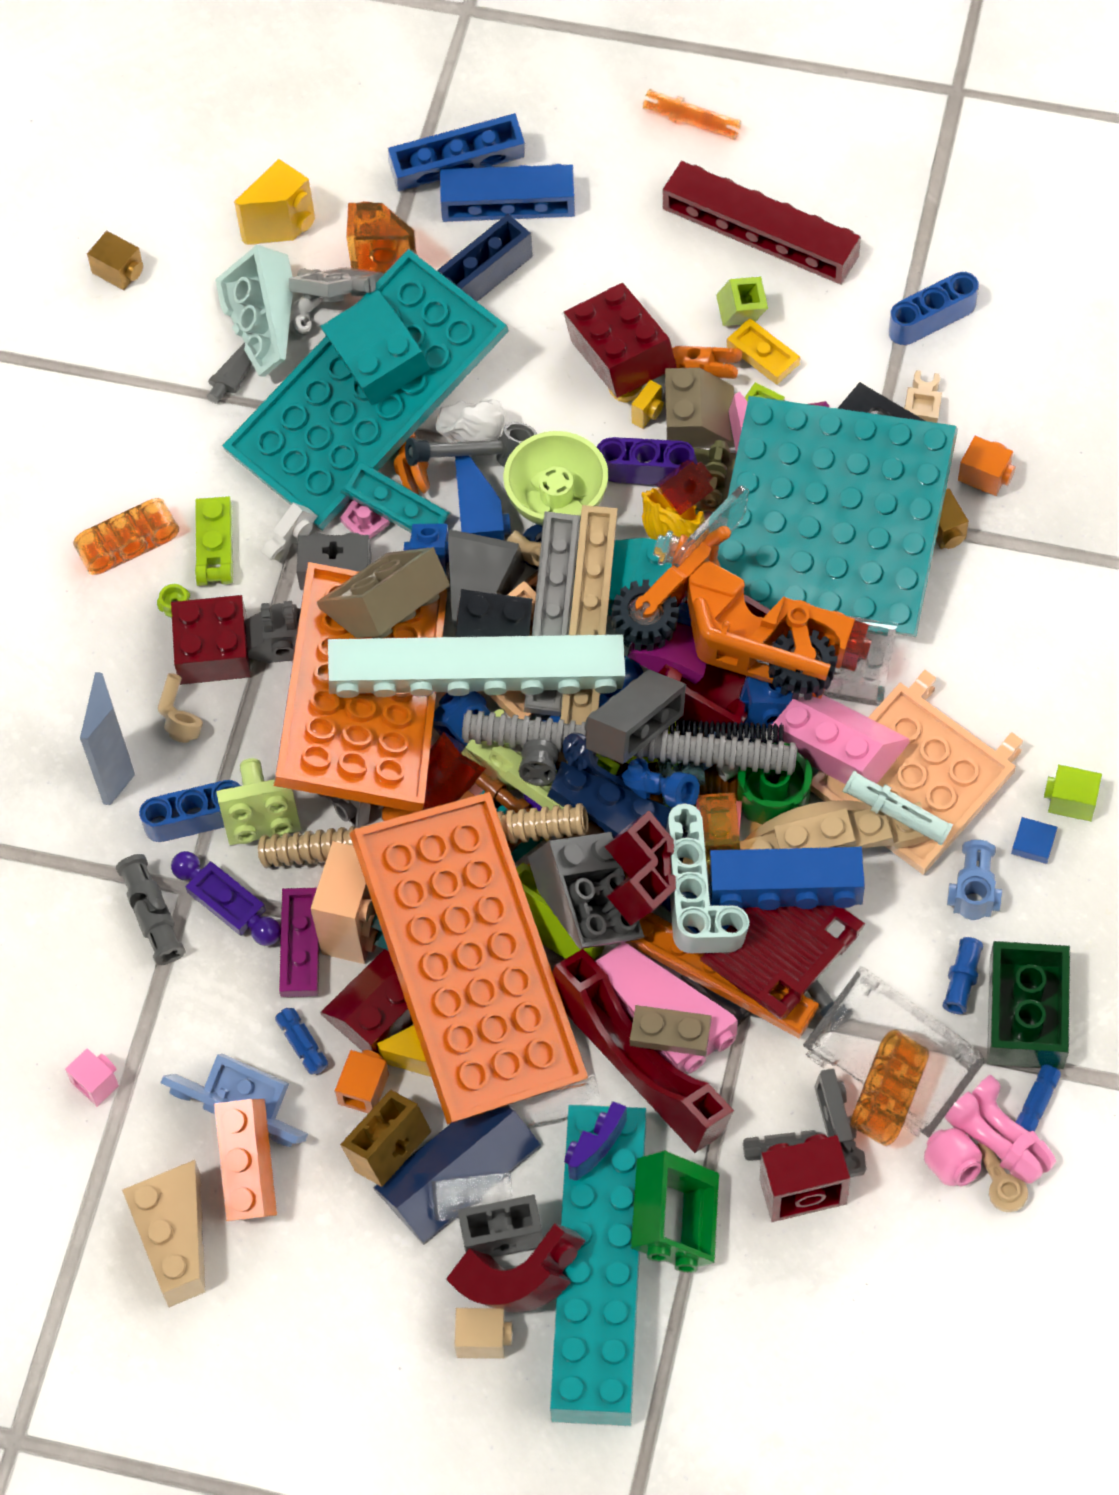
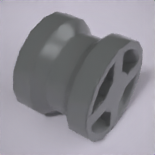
M533 739L526 742L522 748V761L518 771L519 776L523 781L531 785L544 786L550 784L556 776L555 764L559 756L558 748L553 743L543 739Z

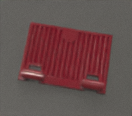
M835 905L816 906L812 909L787 906L778 907L773 910L747 907L744 911L749 918V927L741 948L729 953H704L700 961L778 1019L782 1020L799 1004L805 992L839 955H842L858 938L859 932L864 928L865 923L845 908H838ZM835 920L845 926L844 931L837 938L826 931ZM731 925L726 930L728 933L738 932V930ZM779 983L788 988V993L781 1001L770 994Z

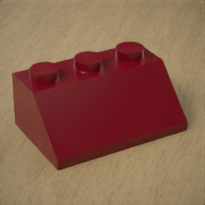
M386 949L320 1012L328 1022L361 1051L370 1050L378 1054L377 1043L409 1028L413 1024L389 950Z

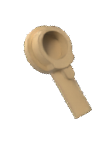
M979 1142L976 1145L982 1153V1162L993 1180L989 1188L991 1203L995 1208L1003 1212L1018 1211L1024 1206L1028 1197V1189L1025 1182L1011 1174H1006L1004 1168L999 1166L1000 1161L997 1155Z

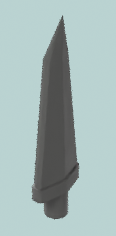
M245 342L208 380V383L213 386L207 394V398L211 402L217 404L226 392L236 393L240 388V384L253 365L244 350Z

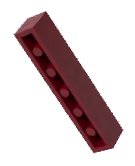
M681 160L663 188V210L842 285L859 257L861 236L854 233L851 229L841 228L829 223L820 216L810 215L798 210L789 203L779 202L767 197L758 190L748 189L736 184L729 178L720 177L705 171V169L698 165H691Z

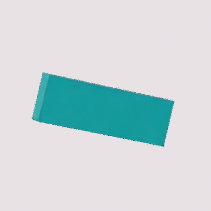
M361 461L357 462L340 492L359 504L367 506L373 512L410 533L412 531V524H444L450 514Z

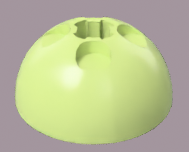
M564 431L543 432L524 440L512 451L504 468V486L514 508L524 518L537 525L543 526L545 511L578 515L581 521L582 505L599 506L607 488L608 468L600 450L586 438Z

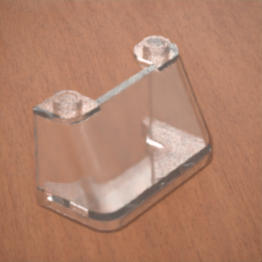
M863 966L857 968L803 1044L808 1049L806 1056L822 1068H825L827 1063L832 1066L837 1065L897 1109L899 1115L903 1118L900 1124L917 1137L921 1133L928 1138L932 1135L949 1109L984 1064V1055L978 1049Z

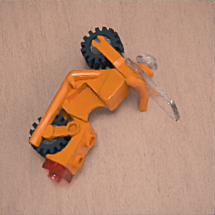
M739 486L689 538L684 534L681 537L675 536L674 531L671 530L667 531L666 536L659 535L653 555L659 557V565L664 566L667 563L671 564L672 567L652 587L649 586V580L643 579L642 586L640 587L636 580L630 583V589L626 586L621 588L620 595L617 594L614 599L612 629H616L615 635H623L625 646L629 647L631 642L635 643L634 650L641 651V645H646L647 651H653L654 644H657L659 648L665 646V639L670 641L673 637V632L676 631L679 614L677 603L686 593L698 658L706 664L771 683L775 688L781 686L780 693L784 696L791 691L793 692L792 699L798 700L799 694H804V700H810L812 696L821 699L824 689L827 690L831 685L836 668L840 669L841 667L855 672L859 659L866 661L872 643L871 639L866 638L869 624L856 621L854 618L848 617L841 612L828 611L812 606L805 601L792 600L785 596L764 618L757 617L749 611L744 600V580L721 568L717 558L719 545L730 537L731 532L739 525L745 515L749 496V489L746 486ZM757 660H760V661L769 663V665H768V664L761 663V662H758Z

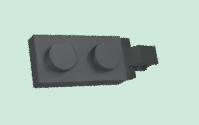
M834 1068L821 1070L814 1088L827 1137L838 1135L850 1177L862 1176L866 1172L865 1152L856 1147V1142L853 1141L857 1136L856 1125L853 1117L846 1114L844 1103L847 1102L845 1085L842 1080H837Z

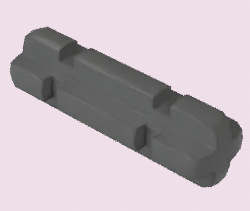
M814 1130L801 1131V1135L797 1136L795 1132L766 1135L763 1140H759V1137L745 1138L743 1140L744 1157L748 1161L760 1160L761 1153L766 1152L773 1145L788 1143L789 1146L801 1144L807 1138L817 1135V1132Z

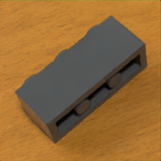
M648 669L637 679L632 680L618 694L613 695L604 705L589 714L585 722V732H587L586 749L624 764L683 716L686 684Z

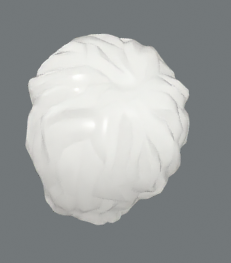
M483 398L477 404L465 403L459 400L455 405L440 407L436 418V431L442 434L449 443L498 440L504 426L503 406L496 399L489 400Z

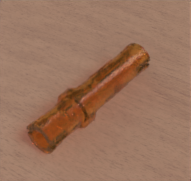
M649 89L645 95L650 99L658 101V103L644 99L643 109L669 116L670 121L677 122L680 120L729 137L732 140H736L739 132L729 129L727 126L740 129L741 119H735L685 102V98L681 96L673 98L653 89Z

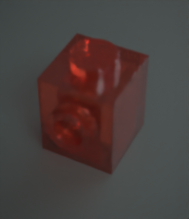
M690 459L655 484L672 509L679 515L683 514L714 490L709 483L713 477L702 462L696 465Z

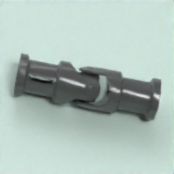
M134 854L122 859L116 865V870L119 876L123 877L128 888V901L135 913L143 936L148 938L151 943L155 963L157 965H167L179 960L186 951L183 944L177 940L173 930L174 920L163 899L158 883L152 880L147 869L148 861L145 855Z

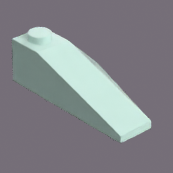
M256 245L216 278L215 281L221 309L234 322L232 328L235 334L241 336L244 340V350L259 376L265 377L286 360L293 292H290L288 278L292 277V272L287 254Z

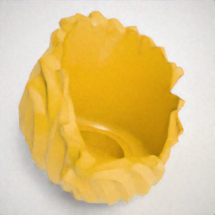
M667 487L652 488L651 491L641 493L643 500V514L641 517L645 531L651 539L672 542L675 539L676 541L673 543H676L677 540H680L681 535L684 534L693 543L701 536L705 525L704 512L699 511L696 515L694 501H686L688 494L679 497L678 488L669 489Z

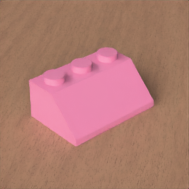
M822 695L821 699L813 696L810 700H804V696L799 697L798 700L792 699L772 724V727L775 723L778 725L777 739H779V725L782 723L784 725L783 741L785 743H795L798 752L805 759L807 758L812 767L844 784L848 782L853 771L877 784L910 743L909 738L825 695Z

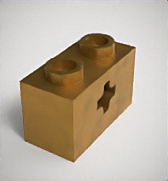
M390 1089L340 1145L355 1172L382 1187L432 1131L418 1104Z

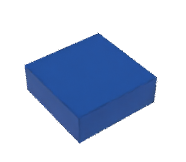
M1022 817L1011 854L1047 864L1058 827Z

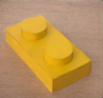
M751 318L727 338L726 346L728 348L741 349L742 359L776 385L800 365V356Z

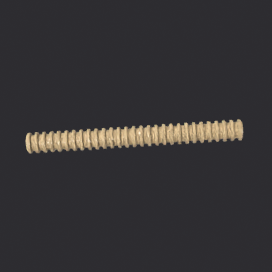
M577 803L573 808L571 804H566L563 809L556 805L553 806L552 810H549L546 806L542 807L541 811H538L537 808H531L530 812H527L525 809H520L518 813H515L514 810L507 811V814H504L502 811L497 812L506 840H509L512 844L517 843L518 839H521L524 843L528 842L529 838H532L534 841H539L541 837H544L545 840H551L552 836L562 839L563 835L572 838L577 833L579 836H586L588 832V815L582 803ZM351 826L349 830L345 827H340L338 831L330 828L326 833L320 829L315 834L310 830L306 831L304 835L301 832H295L293 836L290 833H284L282 837L279 834H273L271 838L268 835H263L258 842L259 860L264 868H270L272 864L276 867H281L283 863L287 866H292L294 862L302 865L306 860L309 864H313L316 862V859L320 863L326 862L332 841L353 846L349 833L357 829V827Z

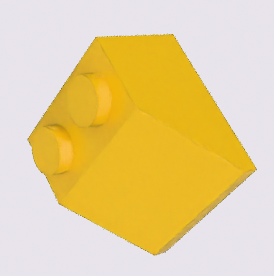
M280 159L272 164L234 201L241 240L246 245L292 241L302 232L307 231L315 220L309 178Z

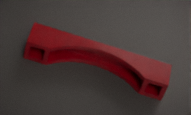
M581 949L555 965L552 974L567 1016L687 1146L696 1153L722 1136L734 1110L709 1083L697 1080L681 1072L654 1049L630 1046L632 1022L621 1006L608 975L586 951Z

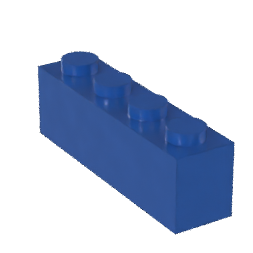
M573 164L441 169L440 204L442 222L500 220L507 214L514 219L575 217Z
M862 847L710 850L711 906L731 905L738 906L739 908L759 907L763 910H773L778 907L787 906L812 909L816 906L835 905L838 908L863 905L865 882Z

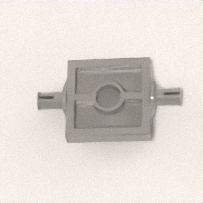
M347 267L324 271L303 268L298 271L296 277L288 278L290 292L302 293L305 299L323 297L324 302H336L344 300V294L351 293V296H364L366 293H372L376 288V282L383 276V273Z

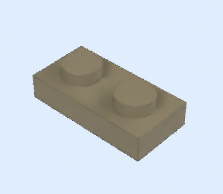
M635 1005L630 1046L706 1056L712 1015Z

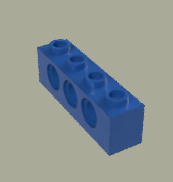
M516 113L389 147L388 161L397 191L400 192L440 181L441 169L485 168L523 158L525 142Z

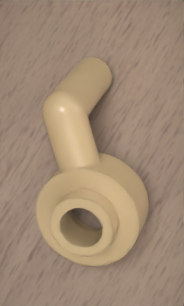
M168 673L158 704V712L166 719L164 729L169 733L170 738L178 742L187 743L199 737L203 722L196 715L177 710L173 706L182 678L177 674Z

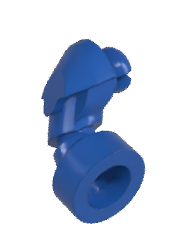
M638 758L629 763L628 769L622 775L624 784L645 800L650 798V794L660 795L661 793L665 798L666 804L674 808L679 804L694 806L698 799L699 782L692 774L675 772L671 776L664 778L661 773L651 772L648 769V762L646 760Z

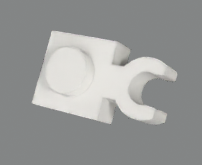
M292 503L273 529V532L276 533L275 536L266 542L261 552L270 560L276 559L281 563L288 555L290 546L293 543L298 544V535H309L313 522L318 516L309 508Z

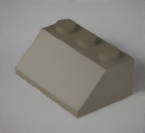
M434 547L389 552L316 603L319 609L354 637L384 638L393 632L392 627L394 625L408 621L416 616L415 610L419 607L437 601L440 598L439 593L449 587L450 583Z

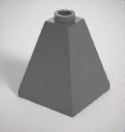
M449 530L451 610L455 628L461 589L502 595L510 593L526 566L519 543Z

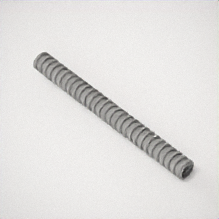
M467 710L463 719L462 739H464V743L475 740L476 744L487 741V745L498 742V746L502 747L505 743H509L512 748H515L516 744L521 745V748H523V745L530 740L543 739L553 743L558 748V752H561L563 741L567 735L575 732L581 733L586 737L587 732H585V722H582V725H576V721L571 720L570 724H566L563 719H559V722L556 723L553 722L552 718H548L546 722L542 721L541 717L530 720V716H524V719H519L518 715L507 718V714L503 713L501 717H496V714L493 712L486 716L483 711H479L478 715L473 714L472 710ZM665 730L634 756H637V759L648 757V761L652 762L654 758H659L662 763L669 759L672 764H676L677 760L683 761V765H688L689 762H694L695 766H700V763H706V767L718 764V768L728 765L729 769L732 770L735 769V766L741 767L742 771H746V767L752 768L753 772H757L758 769H764V773L775 770L776 774H781V771H787V775H792L795 772L797 746L793 742L790 743V746L784 745L783 741H779L778 745L772 744V740H767V743H761L760 739H755V742H749V738H744L743 741H737V737H732V740H726V736L721 735L720 739H716L713 734H709V738L703 737L702 733H698L697 737L691 736V732H686V735H680L679 731H674V734H668V730Z

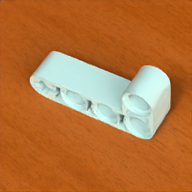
M679 804L669 813L666 831L674 840V854L670 856L671 874L675 875L676 890L670 894L674 943L678 949L686 953L734 952L741 948L749 927L748 915L738 906H710L701 812L690 804ZM682 826H685V830L688 831L687 838H682ZM679 858H689L694 864H684L679 861ZM686 891L692 892L697 898L687 899L681 893ZM731 925L738 930V932L728 933L722 928V926ZM694 926L699 929L700 933L691 934L684 927Z

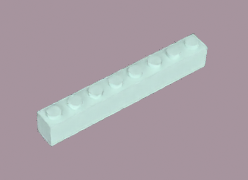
M623 635L328 639L329 694H336L342 698L356 697L359 693H374L378 697H391L396 693L410 692L411 695L418 697L429 696L433 692H448L452 696H463L469 694L470 691H484L488 695H502L507 691H521L524 694L535 695L542 693L543 690H558L562 694H574L585 689H595L598 693H612L617 689L623 688L625 679Z

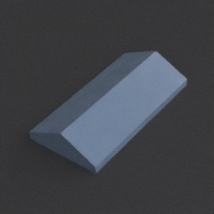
M95 672L80 740L104 805H111L135 776V772L103 673Z

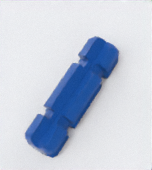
M294 1008L282 1009L275 1017L278 1026L282 1031L286 1030L284 1035L299 1059L304 1058L302 1064L307 1072L311 1075L321 1073L328 1066V1061L322 1051L317 1052L319 1046L305 1024L299 1023L301 1018Z
M1046 1064L1041 1067L1037 1075V1079L1023 1105L1022 1112H1020L1016 1120L1017 1124L1029 1132H1035L1039 1119L1042 1118L1060 1079L1061 1071Z

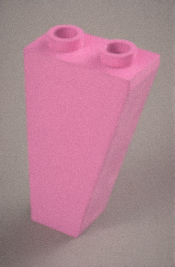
M622 942L595 961L608 975L613 990L632 1023L635 1005L712 1015L706 1056L655 1050L681 1072L687 1071L692 1073L696 1071L706 1061L705 1057L716 1049L719 1052L725 1050L735 1041L738 1020L733 1014L627 943Z

